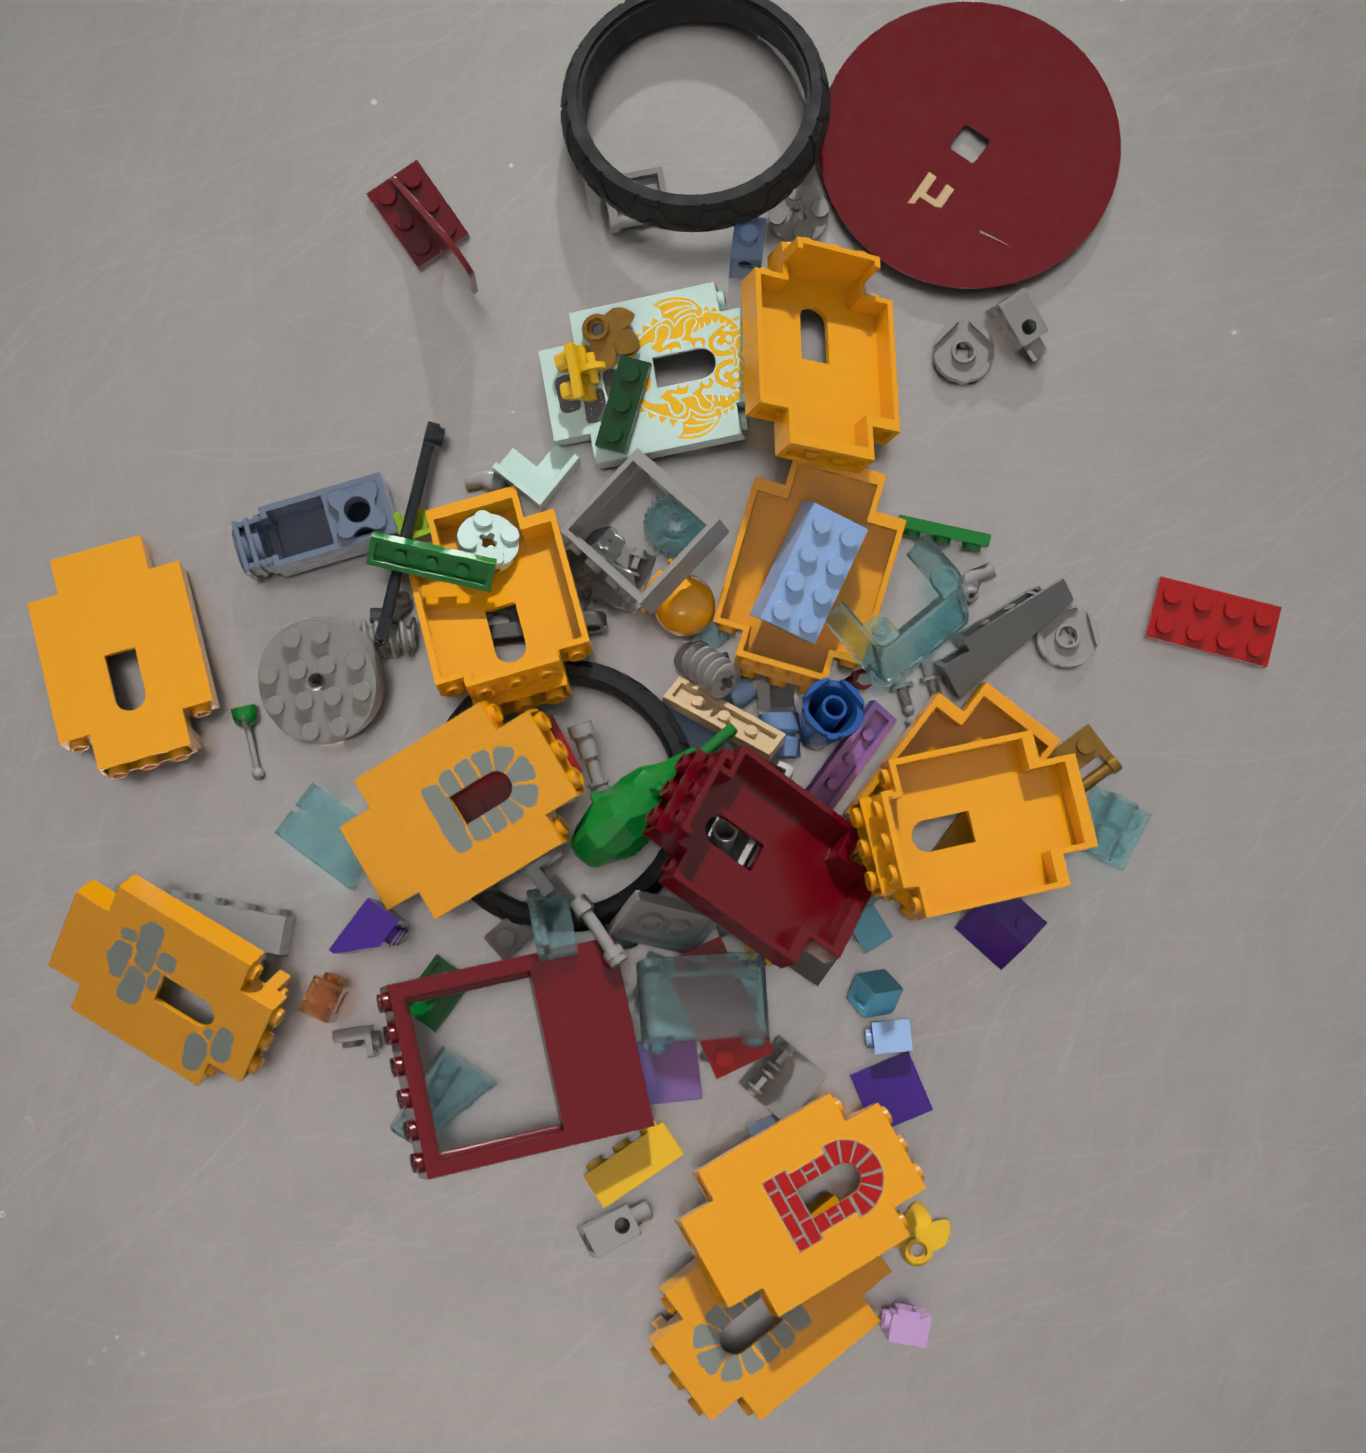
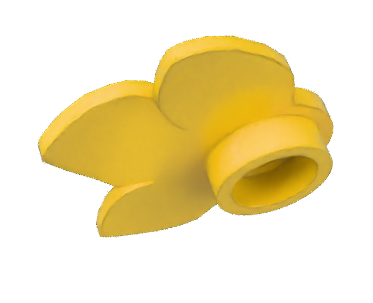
M917 1201L907 1209L904 1215L909 1225V1228L906 1230L910 1237L897 1244L896 1247L901 1249V1255L909 1265L919 1267L930 1261L933 1251L946 1245L951 1225L948 1219L932 1221L928 1210L921 1202ZM914 1244L922 1246V1253L918 1256H914L911 1253V1247Z

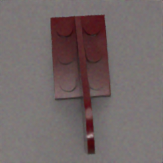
M415 160L366 193L373 206L419 271L445 254L471 293L474 295L478 292L475 273L457 247L458 244L470 237L469 233L418 160Z

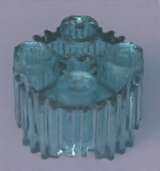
M664 493L661 498L656 497V502L651 501V508H647V513L644 515L645 520H643L646 541H648L650 547L653 546L654 552L658 551L659 555H663L666 559L676 558L705 527L674 499ZM671 520H673L674 523L681 522L682 525H680V530L670 531L668 529V522Z

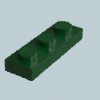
M620 355L596 438V447L627 455L652 368L650 362Z

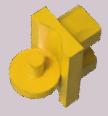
M574 342L563 344L564 351L554 356L558 372L565 373L569 371L570 381L560 385L561 398L569 401L581 400L586 402L598 400L595 384L600 383L598 373L606 370V363L604 361H596L594 352H589L587 345H575Z

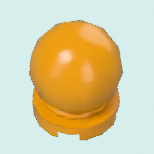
M671 557L667 564H670L675 558ZM659 569L658 572L654 575V577L650 580V582L644 588L642 593L663 572L661 569ZM689 575L655 611L657 621L666 631L676 636L689 637L700 633L710 624L715 614V599L712 590L703 580L694 575ZM643 607L640 609L644 614L647 613Z

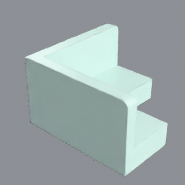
M555 444L538 466H535L517 450L512 448L500 464L495 462L492 469L509 486L515 485L520 495L540 511H543L578 469L581 462L576 454L572 456L560 445Z

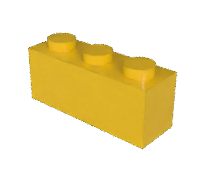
M654 1120L655 1126L638 1130L641 1136L632 1142L627 1137L612 1147L615 1153L604 1160L602 1156H599L585 1166L588 1171L584 1173L583 1177L603 1208H606L684 1155V1151L664 1121L657 1124Z

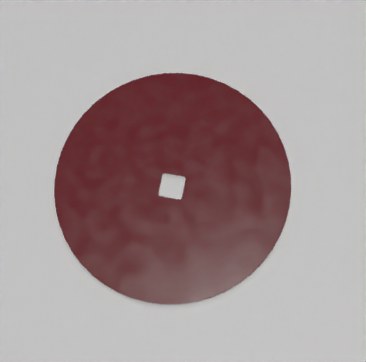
M951 2L909 12L888 22L865 39L846 59L830 86V122L825 133L826 138L819 154V162L824 185L831 203L851 234L869 252L880 257L882 262L897 271L915 279L951 288L982 289L1009 285L1034 277L1065 259L1084 242L1102 218L1113 195L1121 160V135L1115 105L1107 85L1097 68L1072 40L1055 27L1023 11L985 2ZM965 125H968L989 140V144L975 162L968 161L949 147ZM929 172L937 178L926 194L936 200L946 184L954 189L942 208L935 207L921 197L918 198L915 204L908 203ZM980 231H982V232H984V233H986V234H988V235H990V236H992V237H994V238H996V239H993V238H991V237H989V236H987V235H984V234L980 233Z

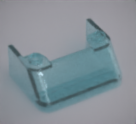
M925 534L907 553V556L929 580L934 590L940 595L899 629L889 619L882 616L873 617L863 625L843 600L831 611L825 621V624L872 679L881 686L889 687L896 684L957 634L969 621V611L961 574L928 534Z

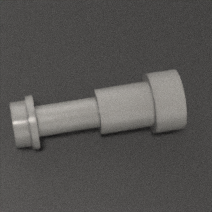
M589 720L568 727L570 739L575 741L580 760L585 762L591 783L587 786L590 788L591 793L594 790L600 792L610 788L608 784L609 779H603L596 757L599 753L592 734L595 733L592 721Z

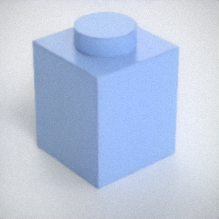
M910 1019L870 1022V1029H865L866 1047L872 1048L875 1055L913 1051Z

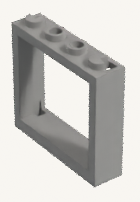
M638 448L560 530L569 539L565 545L577 556L581 553L585 554L588 558L584 562L596 574H599L601 571L608 576L604 580L617 593L623 589L628 594L624 599L637 611L643 607L650 615L661 606L730 532L716 515ZM647 476L705 527L649 587L641 593L584 540L632 489Z

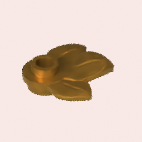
M621 307L612 308L604 315L592 314L583 322L582 334L585 340L590 343V352H594L596 361H604L606 363V369L612 370L614 368L617 354L631 355L640 350L641 346L638 337L628 328L635 317V314L628 309ZM597 325L603 326V332L600 335L593 334V329Z

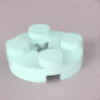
M480 510L461 524L456 537V546L460 551L497 559L495 570L500 569L502 571L507 569L517 556L519 531L505 518L491 514L486 510ZM481 539H491L496 546L489 545L485 548L482 546L483 541Z

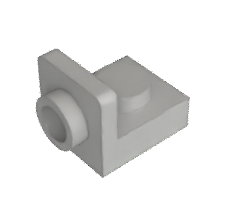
M373 1024L332 1031L333 1044L342 1043L343 1048L362 1046L361 1040L365 1039L368 1058L376 1057L377 1050L382 1049L379 1030L374 1031Z

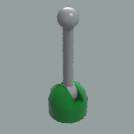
M251 704L231 709V714L235 724L245 729L254 768L252 777L260 780L264 777V771L259 766L251 726L257 720L256 705Z

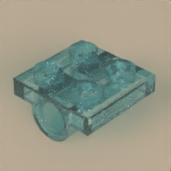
M1095 785L1087 802L1098 847L1085 850V852L1122 871L1152 814L1140 809L1131 800Z

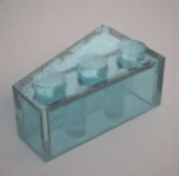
M444 1045L424 1073L436 1133L448 1125L462 1111L473 1105L487 1091L498 1085L495 1078ZM400 1109L390 1124V1128L393 1133L406 1140L403 1122H407L405 1110Z

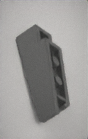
M1063 578L1058 579L1043 590L1039 586L1030 588L953 636L959 648L932 664L958 696H964L1073 602V596Z

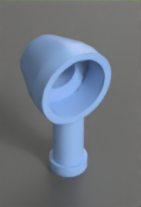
M727 652L721 653L725 658L729 659ZM740 678L735 688L730 692L734 705L740 709L747 706L757 697L751 678Z

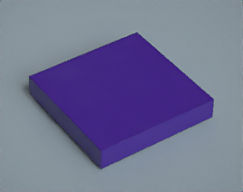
M909 1051L902 1052L850 1074L863 1108L874 1103H879L880 1107L884 1106L892 1117V1127L933 1110Z

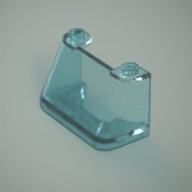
M758 952L649 958L636 963L642 1051H649V1054L653 1055L665 1054L668 1052V1048L673 1047L674 1042L738 1038L739 1042L745 1043L746 1048H759L764 1046V1043L770 1042L765 957Z

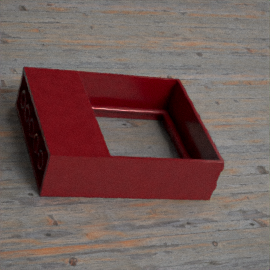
M597 940L380 987V994L376 995L379 1013H385L387 1026L383 1027V1035L386 1045H391L394 1058H390L389 1063L393 1078L398 1077L400 1090H396V1097L399 1109H404L407 1122H403V1131L406 1141H411L414 1153L409 1154L413 1174L417 1173L419 1178L430 1180L655 1126L621 968L619 965L612 969L603 958L605 952ZM529 978L560 1124L440 1152L409 1004Z

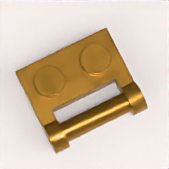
M1089 724L1056 747L1047 758L1050 759L1075 753L1080 770L1099 756L1104 763L1082 779L1085 793L1111 773L1116 774L1122 770L1120 762L1111 754Z

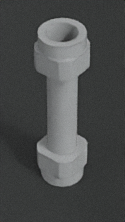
M583 894L569 904L573 909V913L577 919L582 917L604 950L603 958L607 964L613 969L626 961L628 957L624 953L625 951L620 944L615 945L593 912L595 906L590 898L588 899L586 894Z

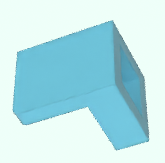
M874 904L863 911L853 931L864 954L893 937Z
M885 969L859 973L855 977L847 999L864 1018L890 1014L894 1011L903 988Z

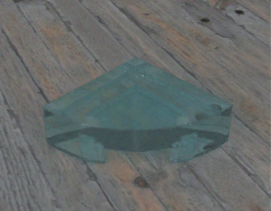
M710 622L703 631L694 636L691 642L694 643L695 641L702 640L707 642L709 646L717 649L727 643L732 634L718 630V626Z

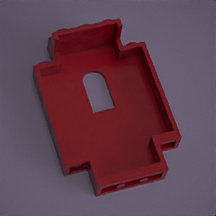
M745 745L733 750H726L724 748L714 754H707L700 748L688 754L683 753L674 765L676 772L673 778L669 779L660 790L659 795L662 798L658 805H655L648 812L645 818L647 825L642 832L644 836L671 854L662 865L661 870L664 873L658 883L780 969L796 964L804 949L823 963L839 959L872 895V891L868 890L865 883V872L867 870L850 858L859 840L857 828H854L852 823ZM711 817L724 819L761 846L749 870L708 840L705 827Z

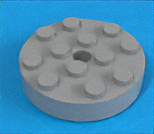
M321 616L293 623L282 629L271 639L260 661L258 685L264 707L279 728L297 740L323 745L336 743L351 737L363 730L373 720L383 701L385 673L377 649L360 629L344 620ZM319 674H321L325 679V686L320 681H312L319 679Z

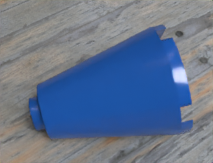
M824 678L813 683L806 691L802 701L799 731L801 741L809 748L820 749L854 734L864 719V700L858 690L844 680L839 682L830 680V678Z

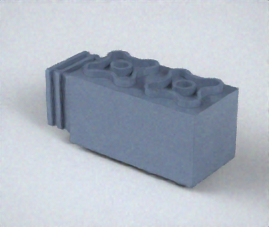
M380 472L258 507L259 514L253 515L252 519L246 517L242 518V522H231L233 527L232 537L239 562L244 573L253 580L259 579L258 576L260 575L267 577L271 572L275 574L281 573L284 577H288L368 553L370 537L373 531L400 537L388 485Z

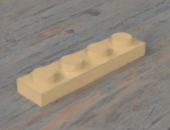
M681 676L663 695L662 702L665 706L716 734L729 723H732L738 730V733L729 741L738 746L745 745L767 762L772 759L785 743L786 734L723 699H715L706 690L701 689L698 685Z

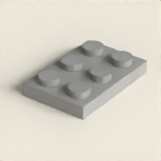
M635 890L608 924L607 932L610 937L614 936L616 939L685 953L700 946L718 924L685 901Z

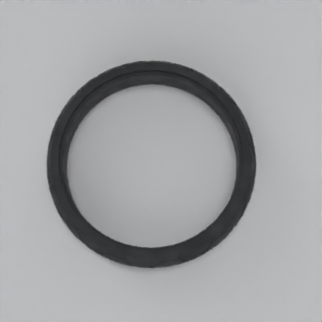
M625 0L623 4L617 5L591 28L580 42L579 48L574 52L567 68L560 105L562 108L560 111L561 126L568 153L578 172L597 196L613 209L640 223L660 229L692 233L727 229L737 226L736 224H743L757 218L776 207L793 193V189L797 188L810 173L826 138L825 133L830 122V87L820 54L804 28L789 13L770 0ZM686 21H714L743 28L765 39L787 59L796 72L806 99V108L799 130L783 155L772 166L753 179L736 187L708 194L686 195L662 192L646 187L623 175L604 158L595 146L586 126V113L591 91L601 71L610 59L628 43L647 32L669 24Z
M584 660L564 662L570 685L604 692L619 699L636 711L658 736L668 759L690 748L689 742L676 718L664 703L643 684L614 668ZM470 695L454 710L447 722L473 706ZM661 848L653 862L633 883L609 898L593 903L595 906L593 912L603 926L611 922L635 890L658 894L664 886L658 883L664 873L661 868L665 860L671 855L670 853ZM494 886L471 899L482 909L502 920L507 918L518 925L525 924L532 926L528 928H540L539 931L573 933L590 930L582 917L577 919L572 908H547L531 905L508 896Z

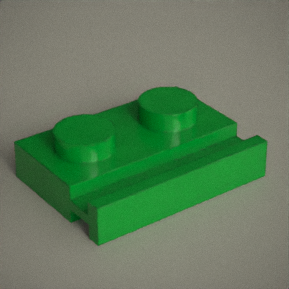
M436 954L419 978L458 969ZM466 992L409 1004L411 1015L436 1033Z

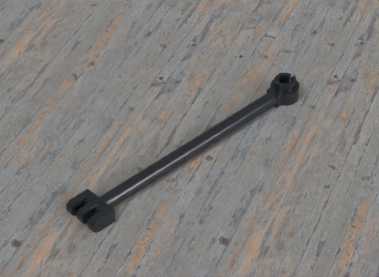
M431 421L427 423L400 537L411 540L435 445H442L446 430L441 428L440 424ZM391 570L374 637V644L377 647H383L387 642L404 574L402 572Z

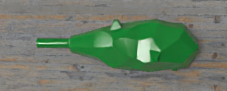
M729 723L700 749L707 754H713L735 736L738 730L732 723ZM691 747L657 764L638 767L602 793L594 790L590 794L592 803L577 824L571 838V848L576 857L586 865L597 868L635 856L651 841L642 834L647 825L645 818L648 812L655 805H658L662 798L659 795L660 790L669 779L673 778L676 772L674 765L683 753L688 754L697 748Z

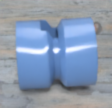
M770 712L759 715L760 720L786 734L785 743L773 757L776 759L800 758V739L795 737V734L800 731L799 713Z

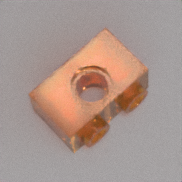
M325 971L323 975H314L298 1010L325 1023H334L337 1021L352 988L345 985L346 978L333 972Z

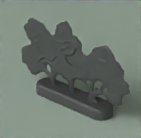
M610 526L594 530L584 541L636 587L634 572L615 564L614 561L621 555L622 548L626 543L625 539L617 534L616 529ZM562 533L564 544H566L569 539ZM565 545L588 632L604 631L608 628L606 614L598 610L586 611V607L592 600H600L611 608H619L626 601L624 598L628 594L623 589L617 593L604 580L608 576L603 571L596 574L584 562L588 558L585 554L581 553L577 556ZM588 588L590 594L584 598V589ZM512 605L511 610H509V607L486 613L487 620H490L495 612L509 618L508 623L489 626L494 646L525 643L516 605Z

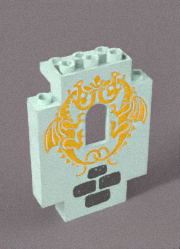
M715 282L569 313L574 344L587 345L589 352L590 343L585 340L582 334V325L587 317L592 314L604 315L616 307L628 309L635 314L634 320L628 328L638 337L641 347L639 351L623 356L650 362L652 368L627 455L595 446L620 355L617 354L616 363L612 370L606 369L604 372L598 373L600 383L595 384L598 400L586 402L581 400L569 401L561 398L560 385L570 381L569 371L565 373L558 372L554 356L564 351V346L538 351L554 442L562 447L591 440L595 464L601 469L622 465L637 448L647 457L653 459L746 439L744 430L749 429L748 417L745 416V411H741L742 408H745L742 307L722 311V309L727 308L724 290L719 291ZM597 325L593 329L594 335H600L603 332V326ZM698 349L708 350L714 355L716 366L709 376L658 388L653 359Z

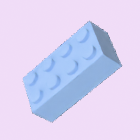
M802 501L749 615L803 641L815 644L868 529L815 502Z

